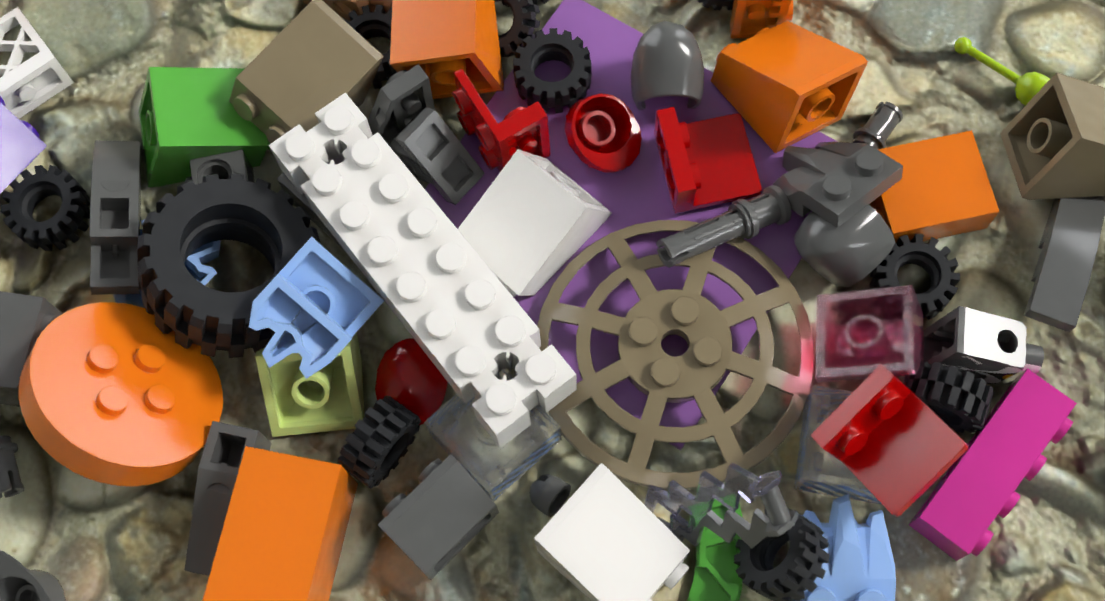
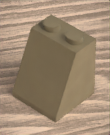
M312 0L236 77L229 102L233 105L238 115L257 126L266 135L271 144L299 124L306 132L319 124L315 113L345 92L357 107L361 106L384 56L323 0Z
M1056 72L1000 133L1021 197L1027 200L1105 196V88Z

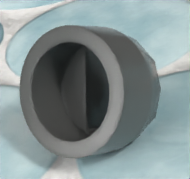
M550 474L542 475L530 486L531 502L539 511L548 517H552L564 505L570 494L571 486L559 477Z

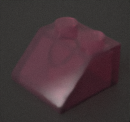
M913 285L817 295L815 379L817 382L866 379L880 364L895 376L914 375L917 373L924 355L923 313Z

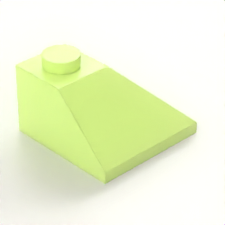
M357 332L330 364L307 379L299 369L302 361L299 353H292L269 368L262 355L265 348L256 352L255 359L272 437L356 429L355 424L359 419L363 420L365 417L362 359Z

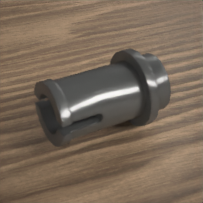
M880 102L864 127L858 128L854 132L853 143H867L876 149L886 148V140L897 124L903 119L901 110L890 102H885V104Z
M7 435L0 436V498L3 497L2 493L7 498L25 490L21 482L15 457L18 445L12 443L11 437Z

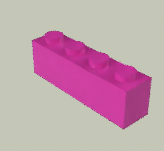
M1026 369L1011 383L987 416L983 429L976 431L968 442V450L951 465L908 525L956 561L970 553L978 556L994 535L988 529L997 515L1005 518L1019 501L1021 495L1016 493L1015 490L1023 478L1031 481L1044 466L1047 458L1041 453L1050 441L1057 444L1072 426L1073 421L1067 417L1077 403L1031 370Z

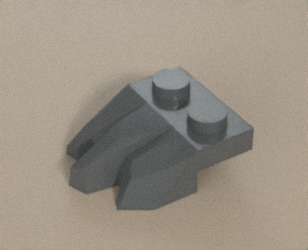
M820 142L815 146V149L787 146L783 154L782 167L788 172L778 178L773 185L779 186L784 191L789 200L791 210L801 217L813 211L839 228L902 179L903 165L867 143Z

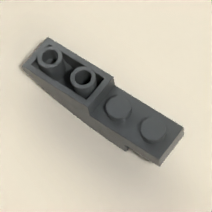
M95 140L89 236L91 243V295L140 294L137 246L141 222V141Z

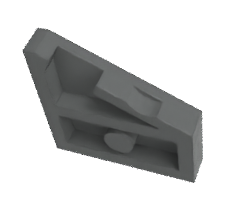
M419 64L408 71L402 70L395 73L387 81L386 85L380 89L369 115L368 123L372 135L378 132L387 144L426 107L435 110L429 77Z

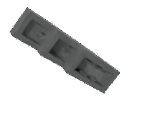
M1105 196L1054 199L1039 244V248L1042 250L1031 280L1035 283L1024 316L1069 333L1076 327L1101 236L1105 216Z

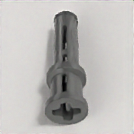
M768 186L764 188L759 196L749 200L741 198L733 201L728 211L716 217L707 219L674 235L659 239L656 243L659 247L657 249L658 255L663 264L670 268L734 238H753L764 227L774 223L782 225L789 222L792 213L789 200L779 186Z

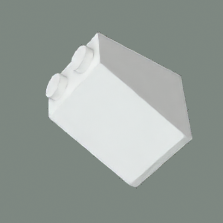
M517 149L459 226L458 230L513 297L517 294L519 296H534L598 230L612 212L547 158Z
M602 463L534 538L538 553L591 601H653V596L663 585L672 590L690 568L683 562L690 550Z

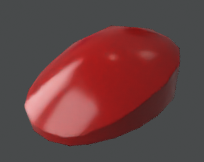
M600 93L580 99L571 106L566 115L564 129L569 146L582 162L591 168L609 173L622 171L632 165L640 153L642 136L636 118L621 99L613 95Z
M414 338L399 341L385 352L377 369L375 384L377 400H382L384 396L392 397L420 417L421 423L419 425L430 421L444 402L448 381Z

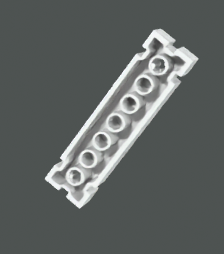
M345 92L315 113L319 124L307 132L299 124L269 144V147L284 174L300 194H305L313 211L384 299L462 401L467 403L473 397L477 399L472 404L476 418L498 447L501 448L531 425L529 416L531 409L539 404L547 413L576 391V373L552 344L543 351L539 349L541 347L540 330L382 136L378 132L372 135L367 118ZM506 368L509 371L515 369L516 377L507 380L506 375H503L502 380H500L499 372Z

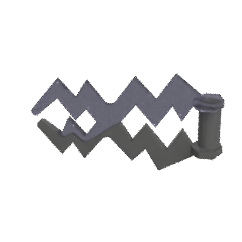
M733 462L728 466L725 484L704 470L700 474L696 496L672 480L668 483V492L661 487L648 485L644 503L652 513L657 502L671 512L670 523L660 517L657 518L681 542H683L685 537L695 547L700 543L705 526L728 543L737 534L752 549L766 536L778 537L795 525L799 516L797 510L788 511L778 487L782 478L781 471H770L758 477ZM742 496L751 504L755 497L760 496L768 516L757 508L753 512L751 524L735 512L738 509L740 497ZM714 499L728 508L723 520L711 510ZM681 508L690 514L689 522L678 515Z

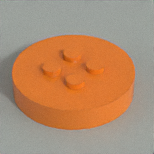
M99 302L71 309L55 318L41 332L23 366L19 380L18 394L22 415L27 427L40 446L52 458L69 470L85 478L116 486L150 485L169 479L183 471L204 448L212 421H220L223 409V390L219 374L210 356L201 354V346L192 343L191 347L186 349L175 343V332L172 330L169 334H164L155 325V314H148L145 308L126 303Z

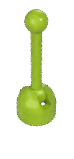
M967 37L958 38L954 44L957 53L969 54L1015 83L1016 98L1024 106L1050 80V78L1038 72H1030L1019 76L973 47L971 40Z

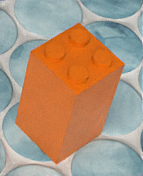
M245 446L203 601H329L358 483L340 464Z

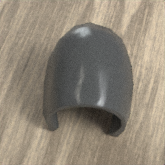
M662 21L651 26L640 38L633 54L630 75L631 95L638 110L646 108L645 100L664 96L689 98L687 104L689 109H695L700 105L704 90L702 55L693 34L684 26Z
M867 205L839 228L811 211L794 235L798 254L819 275L834 285L851 287L864 279L884 260L895 244L890 228L882 216L870 205Z

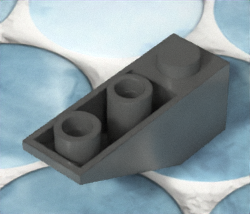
M212 421L198 467L185 571L206 576L210 575L245 446L270 451L272 443L259 430Z

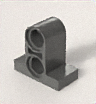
M426 107L388 144L416 179L432 184L447 202L454 205L485 174L439 114L431 108Z

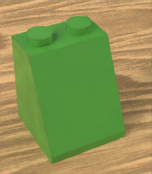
M149 67L138 111L148 187H160L185 182L186 177L192 176L190 160L226 152L243 150L252 167L260 166L266 150H270V142L257 126L251 121L240 117L229 102L235 79L245 68Z

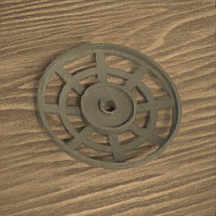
M657 220L634 224L612 232L589 245L566 266L552 285L541 308L537 324L540 330L541 347L539 349L541 351L548 347L552 321L578 326L576 356L582 381L577 383L576 391L548 411L550 417L558 424L557 428L563 437L582 457L598 467L602 463L617 478L630 484L656 490L688 491L716 486L743 475L763 462L783 443L799 419L810 393L814 371L813 335L807 312L797 290L777 264L762 250L743 238L737 237L725 243L738 248L755 259L772 275L779 287L756 295L751 287L737 274L723 265L712 261L715 247L675 265L689 268L682 290L668 289L657 292L645 271L665 266L659 255H649L637 259L625 239L659 231L681 232L698 224L688 220ZM608 248L620 268L612 272L599 284L588 299L585 308L559 303L564 289L578 270L596 254ZM707 274H711L728 284L743 301L720 311L711 301L701 296ZM628 279L640 301L629 310L625 318L599 311L600 306L608 295ZM788 303L795 315L800 335L801 366L799 377L772 366L774 338L766 312ZM748 319H754L759 336V361L732 351L730 327ZM592 329L619 336V360L598 372L594 370L590 353ZM669 335H678L685 339L688 344V350L681 356H670L662 349L661 342ZM726 370L753 379L744 396L730 410L723 413L712 389L720 382ZM628 378L639 391L648 396L641 419L622 409L605 390ZM766 385L792 395L789 407L776 427L756 447L743 454L731 427L742 420L753 409L762 396ZM592 397L595 404L610 420L625 430L636 434L628 462L613 457L591 442L573 423L567 411ZM695 400L706 421L705 423L688 427H665L659 425L666 402L681 403ZM714 437L725 460L724 464L717 467L688 473L659 472L646 469L654 441L688 443Z

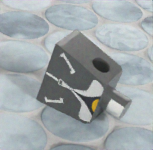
M959 306L922 331L920 361H926L930 365L933 362L942 363L943 367L946 368L952 365L958 367L959 372L969 371L975 374L974 379L982 378L987 382L986 384H997L1026 369L1031 370L1033 373L1039 372L1044 361V350L1039 345L1026 343L1027 327L1023 322Z

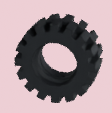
M550 28L549 34L545 35L543 30L536 31L535 39L528 35L523 40V47H517L515 51L516 59L513 58L516 89L518 88V94L521 99H527L528 106L538 101L546 113L549 112V108H555V113L557 114L563 113V106L567 105L570 109L577 102V99L580 100L586 97V92L590 89L592 65L590 52L587 47L583 48V41L578 36L572 40V32L564 30L563 34L560 35L557 34V28ZM552 60L561 61L571 69L570 74L566 78L556 82L543 81L534 74L538 65Z
M799 513L795 525L778 537L766 536L752 549L741 539L737 540L735 546L740 550L739 554L734 555V563L740 566L736 569L738 577L743 579L742 582L746 586L772 601H791L792 598L796 601L804 599L805 590L813 592L816 589L815 579L817 577L823 579L826 571L821 568L822 563H829L830 554L823 550L829 547L828 540L822 536L824 532ZM789 541L787 555L773 569V562L777 552Z

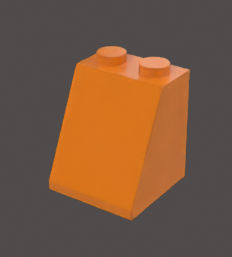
M392 0L390 65L399 72L402 70L408 71L419 64L429 77L433 99L453 97L452 91L457 89L453 73L461 68L478 94L504 91L494 0Z
M785 21L772 28H763L753 37L738 44L731 43L724 47L717 56V63L711 82L772 151L777 153L787 146H791L841 120L868 61L861 54L790 21Z

